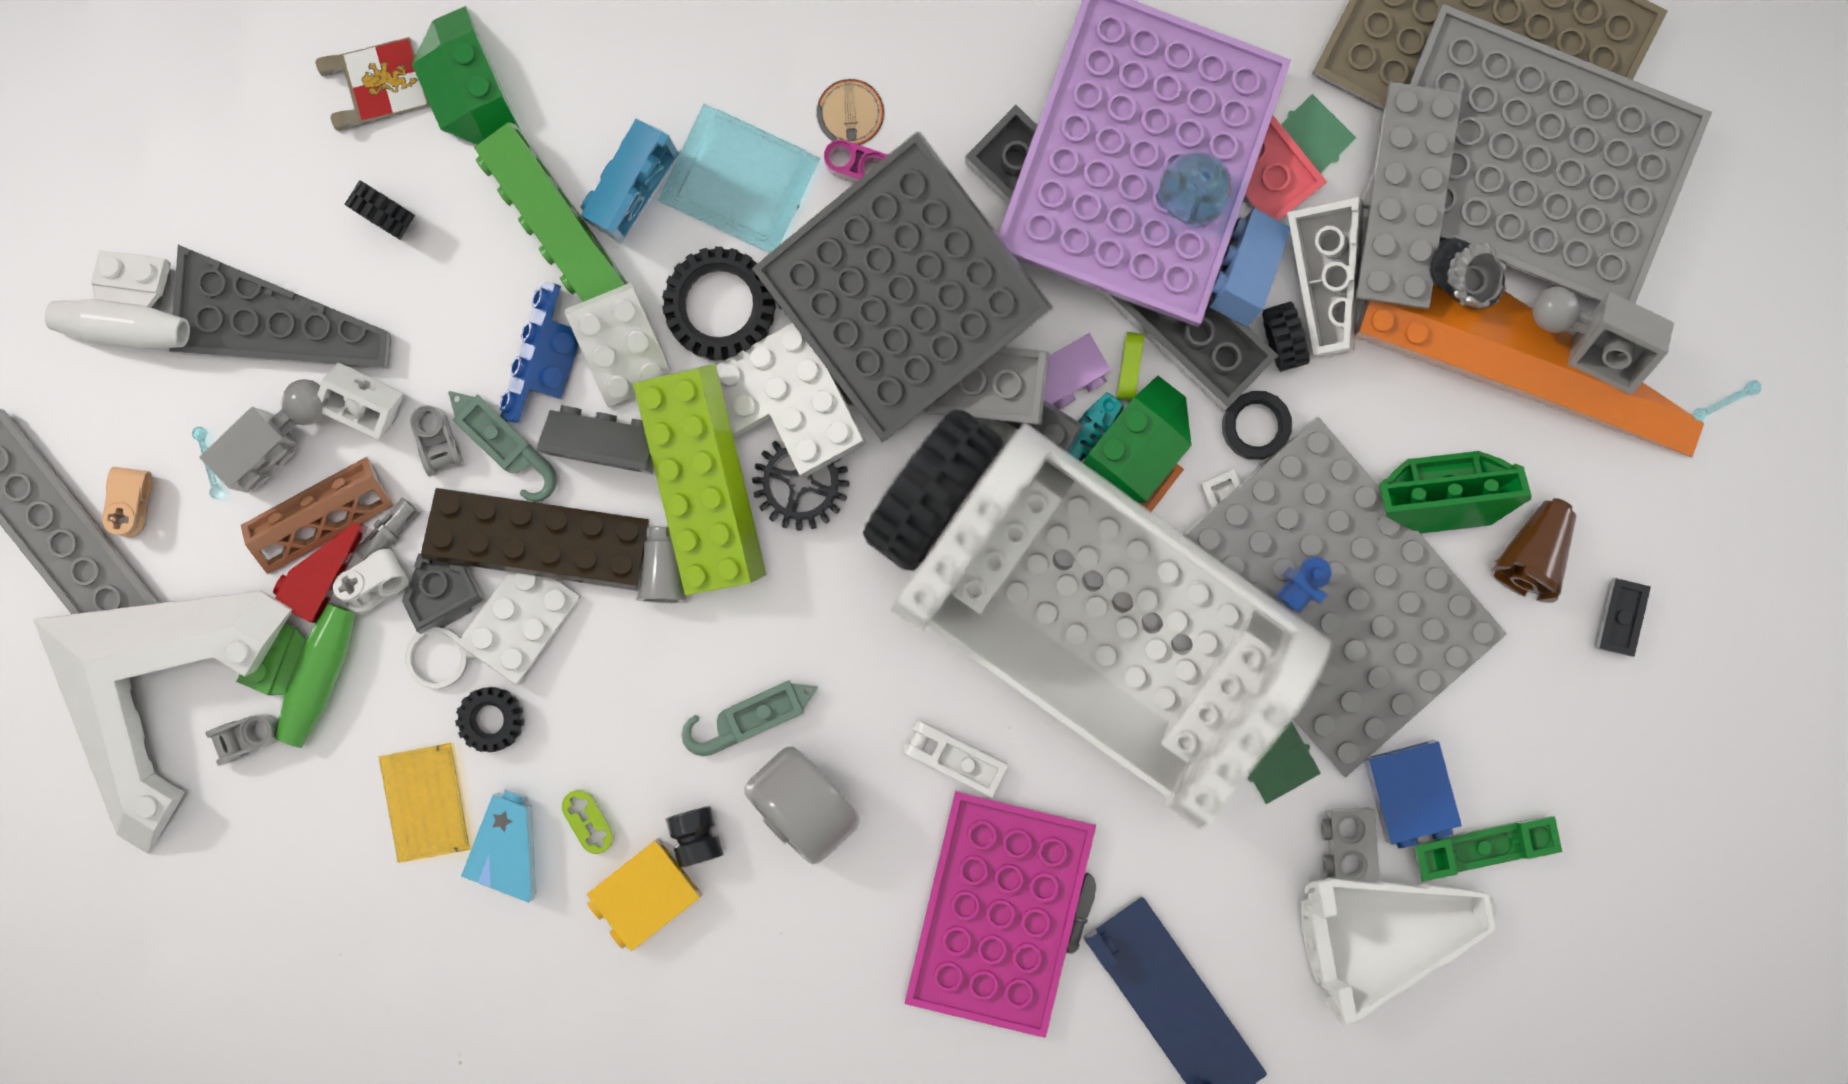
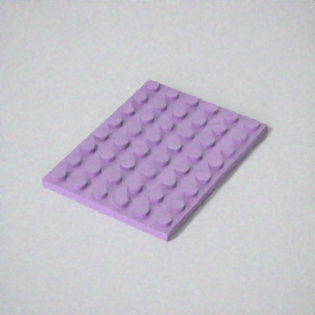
M1082 0L998 233L999 237L1015 258L1021 262L1198 327L1202 322L1291 60L1134 0Z

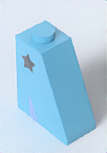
M505 789L503 794L496 793L492 795L461 877L529 903L536 895L532 805L523 802L525 796Z

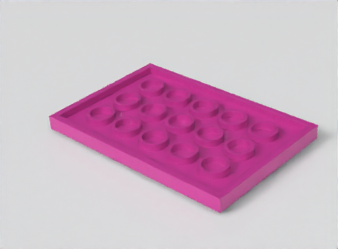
M955 791L904 1004L1046 1038L1096 825Z

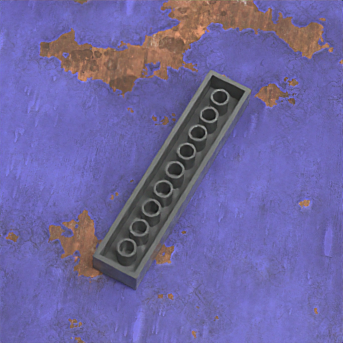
M1016 104L965 156V164L1008 205L1037 124ZM1097 290L1223 411L1278 357V354L1249 327L1210 308L1209 306L1214 295L1213 292L1209 298L1202 322L1196 327Z

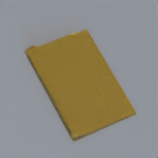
M451 743L379 756L397 862L470 850Z

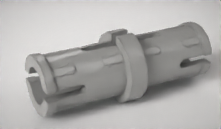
M402 497L382 521L377 520L375 522V528L354 550L355 554L362 560H365L372 553L388 548L391 543L396 544L400 539V533L420 512Z

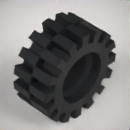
M359 180L344 203L345 206L399 240L415 217L413 213Z
M1290 301L1264 309L1262 311L1263 326L1266 330L1265 334L1266 338H1268L1269 347L1278 354L1275 364L1279 371L1282 372L1309 364L1310 354L1307 348L1308 343L1305 339L1306 334L1302 328V321L1298 317V311L1294 303Z
M485 687L470 692V695L463 698L461 706L456 711L458 720H455V724L459 727L460 732L458 734L460 738H464L467 746L473 747L479 752H496L511 746L522 733L520 730L525 720L522 719L524 711L518 704L519 700L509 694V691L499 689L498 687ZM487 705L497 707L502 712L504 718L501 729L493 734L483 732L478 727L476 721L480 709Z

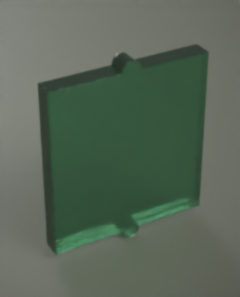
M1313 94L1295 111H1289L1287 114L1288 118L1281 124L1320 174L1332 162L1337 163L1339 155L1356 139Z
M1292 721L1286 724L1248 773V781L1254 783L1265 804L1272 802L1321 774L1308 751L1310 745L1304 744Z

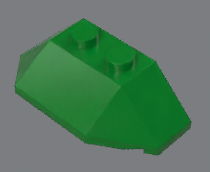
M466 6L432 20L412 62V66L440 130L478 145L508 122L516 124L520 129Z
M1157 375L1130 401L1089 452L1083 464L1137 503L1147 502L1192 446L1186 396Z
M1481 451L1407 459L1387 479L1379 483L1385 516L1413 531H1418L1420 534L1489 526L1530 501L1532 497L1524 466L1515 463L1512 465L1501 458Z

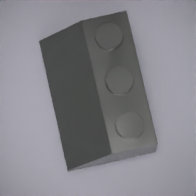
M561 405L560 411H549L538 441V451L556 457L647 474L653 473V463L642 420L631 419L630 425L616 422V415L596 412L595 418L581 416L582 409Z

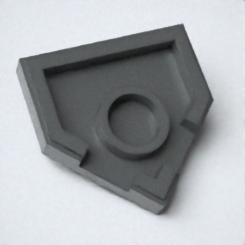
M418 553L414 564L415 570L409 587H406L402 603L416 631L422 634L435 626L443 628L472 612L471 606L484 599L466 566L422 559L421 554Z

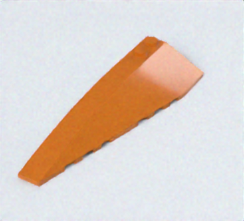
M1434 282L1430 307L1427 310L1365 300L1356 325L1355 338L1682 455L1693 457L1704 426L1702 421L1645 383H1642L1632 395H1629L1567 365L1574 336L1566 331L1562 333H1549L1542 330L1534 321L1532 308L1506 291L1502 292L1503 295L1499 298L1498 303H1494L1484 309H1473L1465 305L1461 306L1460 303L1449 297Z

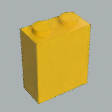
M657 838L586 895L590 899L587 905L592 913L599 920L605 918L613 928L609 933L617 945L622 949L627 946L630 951H633L703 894L684 869L678 867L677 860L663 842Z

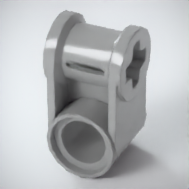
M430 405L416 408L411 414L410 424L418 445L423 468L428 477L434 476L435 471L452 465L457 467L463 466V457L445 412L438 407ZM427 412H433L438 421L436 428L431 432H426L421 426V419ZM447 453L445 456L434 459L436 456Z
M271 714L253 715L205 732L207 738L212 739L219 757L216 761L217 765L221 766L248 756L251 752L275 743L277 741L275 733L278 719ZM258 721L264 723L267 729L266 737L263 740L257 738L254 733V727Z

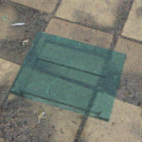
M703 104L682 150L679 151L677 161L658 201L771 253L780 245L796 210L799 208V203L820 158L730 114Z

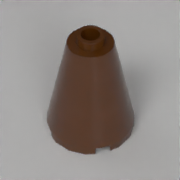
M1553 498L1552 501H1544L1493 562L1491 571H1495L1493 577L1506 588L1524 597L1529 591L1539 594L1536 601L1547 603L1557 601L1563 586L1577 517L1572 511V505L1558 498Z

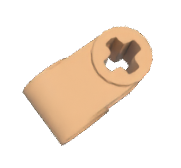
M115 466L110 469L106 482V499L102 515V523L109 533L132 538L143 531L148 500L152 491V474L150 471ZM120 517H129L128 524H119Z

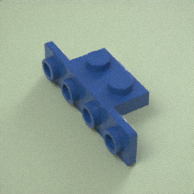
M542 282L541 286L533 294L531 318L524 325L521 333L522 347L519 356L515 357L511 365L510 375L512 379L509 388L503 393L500 400V416L506 421L515 423L520 421L529 390L562 399L579 343L570 326L551 320L561 286L558 284Z

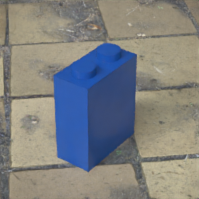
M1430 740L1370 756L1364 761L1387 843L1391 845L1396 844L1398 849L1418 844V837L1431 834L1432 839L1444 838L1454 834L1452 828L1462 826L1439 741Z

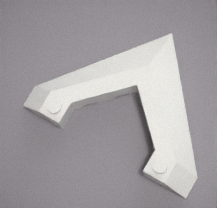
M261 590L33 619L117 836L149 854L185 794L183 790L154 773L152 762L148 760L143 742L145 735L138 710L135 711L130 690L132 687L129 677L209 658H215L245 677L258 670L292 612V608Z

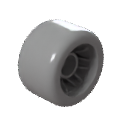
M786 747L779 751L749 779L744 788L745 796L764 817L763 822L784 844L788 843L810 864H818L825 860L857 829L860 823L858 813L844 795L795 747Z

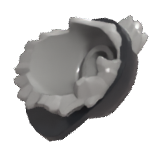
M1454 237L1445 239L1435 251L1430 265L1431 278L1438 287L1445 291L1449 297L1460 303L1461 306L1465 305L1473 309L1487 308L1494 303H1498L1499 298L1503 295L1502 292L1506 290L1504 276L1506 265L1496 258V250L1488 243H1470Z

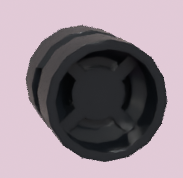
M711 806L701 807L665 818L670 838L676 839L678 843L673 849L679 868L724 855L719 835L712 833V829L716 824Z

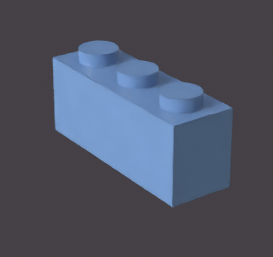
M1253 208L1244 219L1239 217L1231 234L1233 238L1232 244L1227 246L1222 261L1224 267L1222 272L1220 271L1217 275L1212 290L1214 295L1209 307L1248 327L1264 310L1290 233V227L1256 208Z

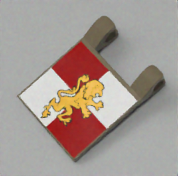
M410 37L344 54L324 56L316 59L315 64L321 76H330L344 70L354 109L331 114L330 119L336 131L347 130L359 124L429 107L427 98L412 66L415 54Z

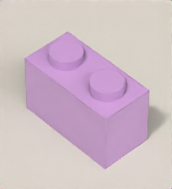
M1090 333L1049 356L1044 400L1059 410L1074 402L1076 399L1073 394L1086 387L1087 391L1091 392L1107 383L1104 376L1108 375L1111 369Z

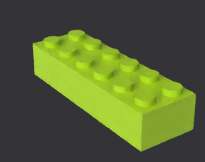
M716 364L656 376L633 383L685 596L752 583L767 575Z

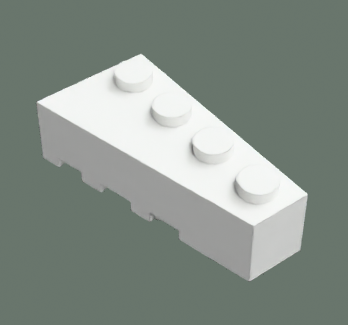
M1359 197L1287 212L1313 355L1317 357L1352 351L1355 348L1358 299H1355L1360 268L1363 222L1362 199Z

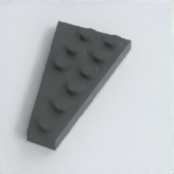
M178 244L172 315L187 319L190 326V335L184 347L170 348L169 352L334 365L339 362L348 366L376 368L388 367L390 332Z

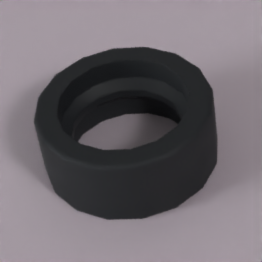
M1250 391L1240 395L1226 409L1222 418V434L1226 444L1235 454L1250 460H1262L1274 455L1287 444L1292 433V417L1287 405L1278 396L1267 391ZM1252 404H1261L1270 408L1278 421V431L1275 438L1263 446H1251L1244 443L1236 431V419L1239 413L1245 407Z

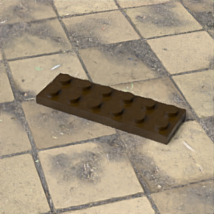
M435 488L421 556L422 559L637 591L644 556V542L647 541V528H649L650 524L649 519Z

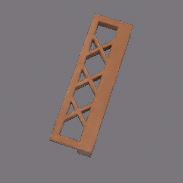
M365 457L240 526L245 546L266 574H269L333 539L353 523L361 524L394 505L392 499L378 481L373 464L368 457ZM373 489L380 498V500L369 506L357 504L360 496ZM334 510L347 511L345 519L337 523L326 521L328 513ZM303 527L316 528L314 535L306 540L294 538L296 531ZM271 544L284 546L282 553L269 560L261 551Z

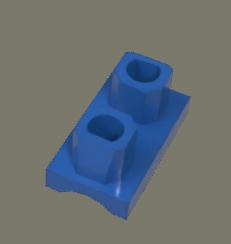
M1310 557L1302 562L1299 570L1288 567L1282 574L1287 583L1275 596L1289 609L1295 610L1297 613H1301L1311 600L1321 603L1327 597V594L1319 590V588L1327 585L1332 575L1329 563L1320 557Z

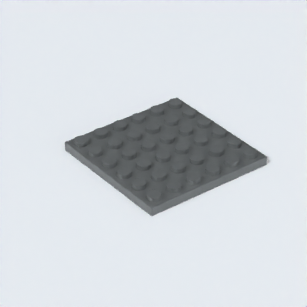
M916 132L752 268L882 442L887 441L1054 309L921 132Z

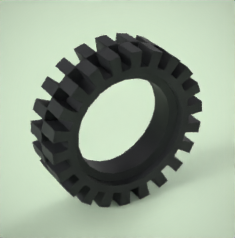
M715 246V249L708 250L703 248L697 254H689L685 257L686 260L683 263H678L674 267V273L667 278L666 290H663L664 306H662L669 330L686 350L708 360L716 361V359H723L725 361L728 358L738 356L737 353L743 350L746 352L753 344L766 338L770 325H773L776 302L752 270L757 264L752 257L746 253L745 255L740 253L737 249L730 248L729 250L724 249L723 246ZM716 271L729 272L741 278L749 287L753 302L751 315L746 324L739 331L723 337H714L701 333L690 322L686 310V300L692 285L700 277Z

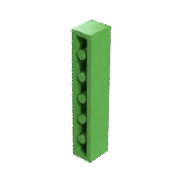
M506 123L474 147L479 155L476 158L479 167L487 176L493 174L500 184L497 188L499 195L508 206L515 205L521 214L517 218L519 223L530 236L535 234L542 244L539 247V251L550 265L556 263L563 273L559 278L570 294L573 295L576 292L582 302L628 284L516 124Z

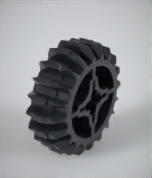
M777 441L772 442V446L777 453L772 456L768 451L764 450L761 455L769 461L767 466L761 463H756L754 466L756 470L764 472L763 477L752 478L753 484H763L764 488L753 493L754 497L762 498L766 496L767 501L759 506L760 510L766 511L773 507L775 510L770 514L769 519L774 522L782 514L784 516L782 527L786 529L789 527L791 519L796 520L795 527L797 531H802L803 520L807 519L812 530L816 529L815 517L819 515L825 524L829 523L830 519L825 511L828 508L836 514H839L841 511L837 505L833 504L835 498L840 501L847 500L845 494L838 492V487L846 488L850 486L848 480H839L838 475L848 472L847 466L836 468L834 465L842 458L827 465L831 476L830 487L814 480L811 474L806 479L811 480V484L819 488L802 487L794 500L796 491L793 488L796 485L791 484V480L783 476L786 475L793 478V476L800 477L797 469L788 471L776 467L779 462L789 456L786 447L782 449ZM772 478L778 479L789 486L790 493L786 508L782 507L774 497L771 486ZM813 493L826 497L818 507L806 512H796L802 498L807 494Z

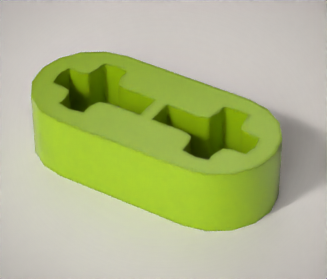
M1126 331L1116 391L1117 399L1131 401L1136 396L1144 334Z
M575 790L568 793L562 802V812L582 847L592 854L605 852L613 844L614 832L595 798L590 792L585 790ZM574 796L578 800H587L588 805L585 806L584 811L589 818L585 821L579 812H571L570 807L574 804L572 800ZM591 822L596 831L604 830L607 836L602 839L604 846L600 847L598 843L592 845L589 843L588 838L592 836V832L587 825Z

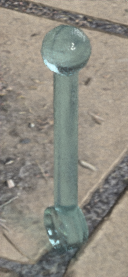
M1757 380L1749 381L1744 389L1705 409H1695L1693 416L1697 421L1703 422L1706 420L1707 415L1748 394H1758L1762 386Z
M198 426L193 429L192 436L198 441L201 453L203 454L208 449L205 441L208 432L205 428ZM205 464L211 486L209 495L213 499H219L223 495V489L217 484L215 474Z

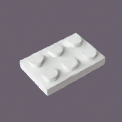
M632 282L565 309V315L608 408L636 397L633 383L672 373Z
M508 572L457 644L517 686L580 600V596L554 578Z

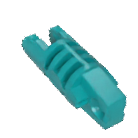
M1106 392L1078 420L1084 427L1069 453L1078 461L1082 462L1087 457L1089 452L1122 413L1124 405L1117 398Z

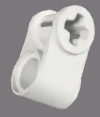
M381 549L372 553L367 559L351 569L341 573L334 581L333 591L339 600L346 602L347 607L356 614H364L391 596L402 592L408 585V578L394 552L390 549ZM348 580L354 584L353 587L347 583ZM360 598L364 604H360L356 599Z

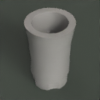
M668 527L647 528V542H644V559L637 601L650 603L687 602Z

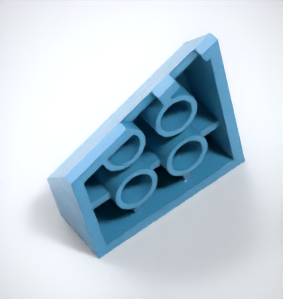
M635 119L615 156L602 171L601 180L595 191L591 190L581 204V209L583 210L581 217L621 244L679 155L670 136L643 121Z

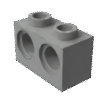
M1364 807L1326 810L1327 818L1321 819L1322 839L1328 840L1329 855H1324L1323 857L1325 876H1331L1334 879L1371 883L1380 881L1375 809ZM1347 818L1354 819L1357 826L1356 832L1351 837L1343 838L1339 832L1341 822ZM1348 855H1356L1359 860L1358 869L1354 873L1345 874L1342 870L1343 859Z

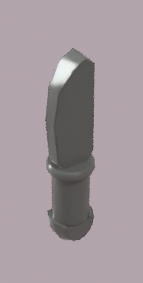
M1088 872L1085 873L1066 951L1068 954L1075 953L1080 947L1079 942L1084 925L1088 922L1086 918L1090 913L1095 898V879Z

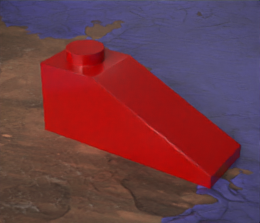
M353 523L289 570L287 575H281L273 589V594L276 595L275 599L292 608V614L310 623H316L334 594V581L341 573L346 571L355 554L354 550L359 546L368 527L363 524Z

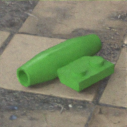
M328 603L307 638L300 631V628L285 623L258 670L245 677L239 674L236 682L266 695L284 694L275 739L298 748H302L326 709L344 664L355 612L342 606Z

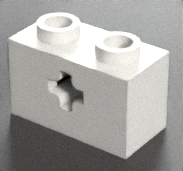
M338 362L322 379L317 395L321 402L328 398V403L323 406L322 414L379 440L394 422L404 393Z

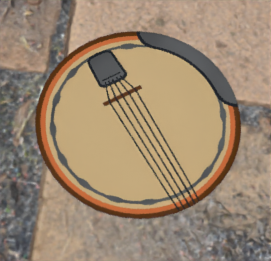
M843 79L831 84L822 93L817 104V121L822 132L831 141L839 139L861 145L871 140L880 130L884 119L883 102L878 92L868 83L857 79Z

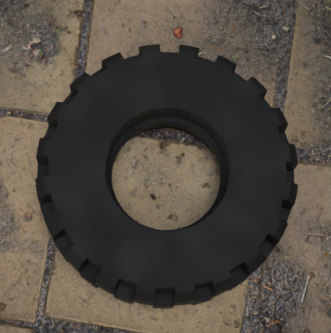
M952 409L925 438L881 498L864 527L863 535L866 542L901 569L916 570L932 552L979 483L1004 451L1005 445L1001 436L967 411Z

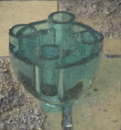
M1195 151L1180 155L1166 167L1160 179L1158 196L1164 207L1174 218L1193 227H1201L1206 223L1213 222L1224 213L1232 198L1233 182L1229 169L1219 158L1207 152ZM1200 174V175L1202 176V179H1203L1204 181L1207 180L1208 183L1202 182V181L1199 179V176H1198V175Z

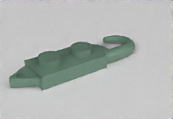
M449 391L448 394L455 415L453 421L503 470L509 473H519L531 465L543 477L544 486L539 492L530 493L523 489L520 491V495L526 500L533 502L543 501L550 497L557 483L556 472L551 464L480 395L477 394L473 397ZM456 396L460 397V400L458 402L454 401V398Z
M788 680L724 709L717 718L719 736L704 743H698L692 738L691 729L699 721V716L694 715L683 725L681 733L682 742L687 750L694 755H713L803 714L804 707L814 695L818 686L793 684ZM806 688L811 689L812 692L810 695H807L805 693Z

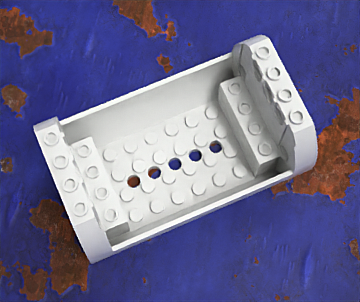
M1026 423L1013 437L979 483L891 609L921 632L926 626L930 627L1166 796V807L1196 829H1202L1211 822L1299 709L1316 681L1326 661L1331 641ZM1061 549L1070 551L1074 557V563L1070 566L1060 565L1055 559V552ZM1088 571L1099 572L1104 579L1103 585L1100 587L1089 586L1084 578L1085 573ZM1118 592L1128 593L1133 599V605L1130 608H1120L1114 601V595ZM1148 613H1155L1162 618L1163 626L1156 630L1150 629L1145 625L1143 617ZM1185 634L1192 640L1193 647L1186 651L1179 650L1175 647L1173 638L1176 635Z

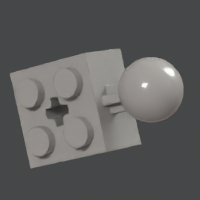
M1550 287L1543 290L1535 298L1532 306L1534 321L1542 330L1549 333H1562L1571 328L1577 331L1573 337L1567 365L1629 395H1632L1668 353L1674 322L1610 291L1590 315L1580 311L1576 296L1563 287Z
M308 379L296 380L290 383L283 391L281 396L282 409L275 416L268 411L252 406L199 458L229 489L242 492L251 490L254 492L266 483L269 478L266 474L275 465L278 467L284 465L295 454L292 449L298 442L289 432L297 424L312 425L322 419L324 416L322 414L323 406L327 405L328 398L321 402L317 395L320 388L317 382Z

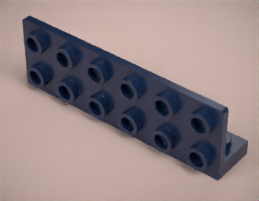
M1144 897L1137 898L1083 936L1087 945L1114 980L1186 1084H1256L1266 1077L1267 1072Z

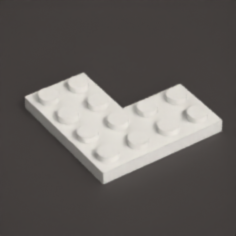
M793 323L753 344L746 352L743 350L737 353L738 356L728 358L716 365L733 438L772 418L802 478L813 474L867 444L834 377Z

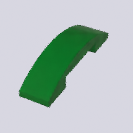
M1555 816L1482 828L1414 845L1422 882L1518 859H1532L1562 852Z

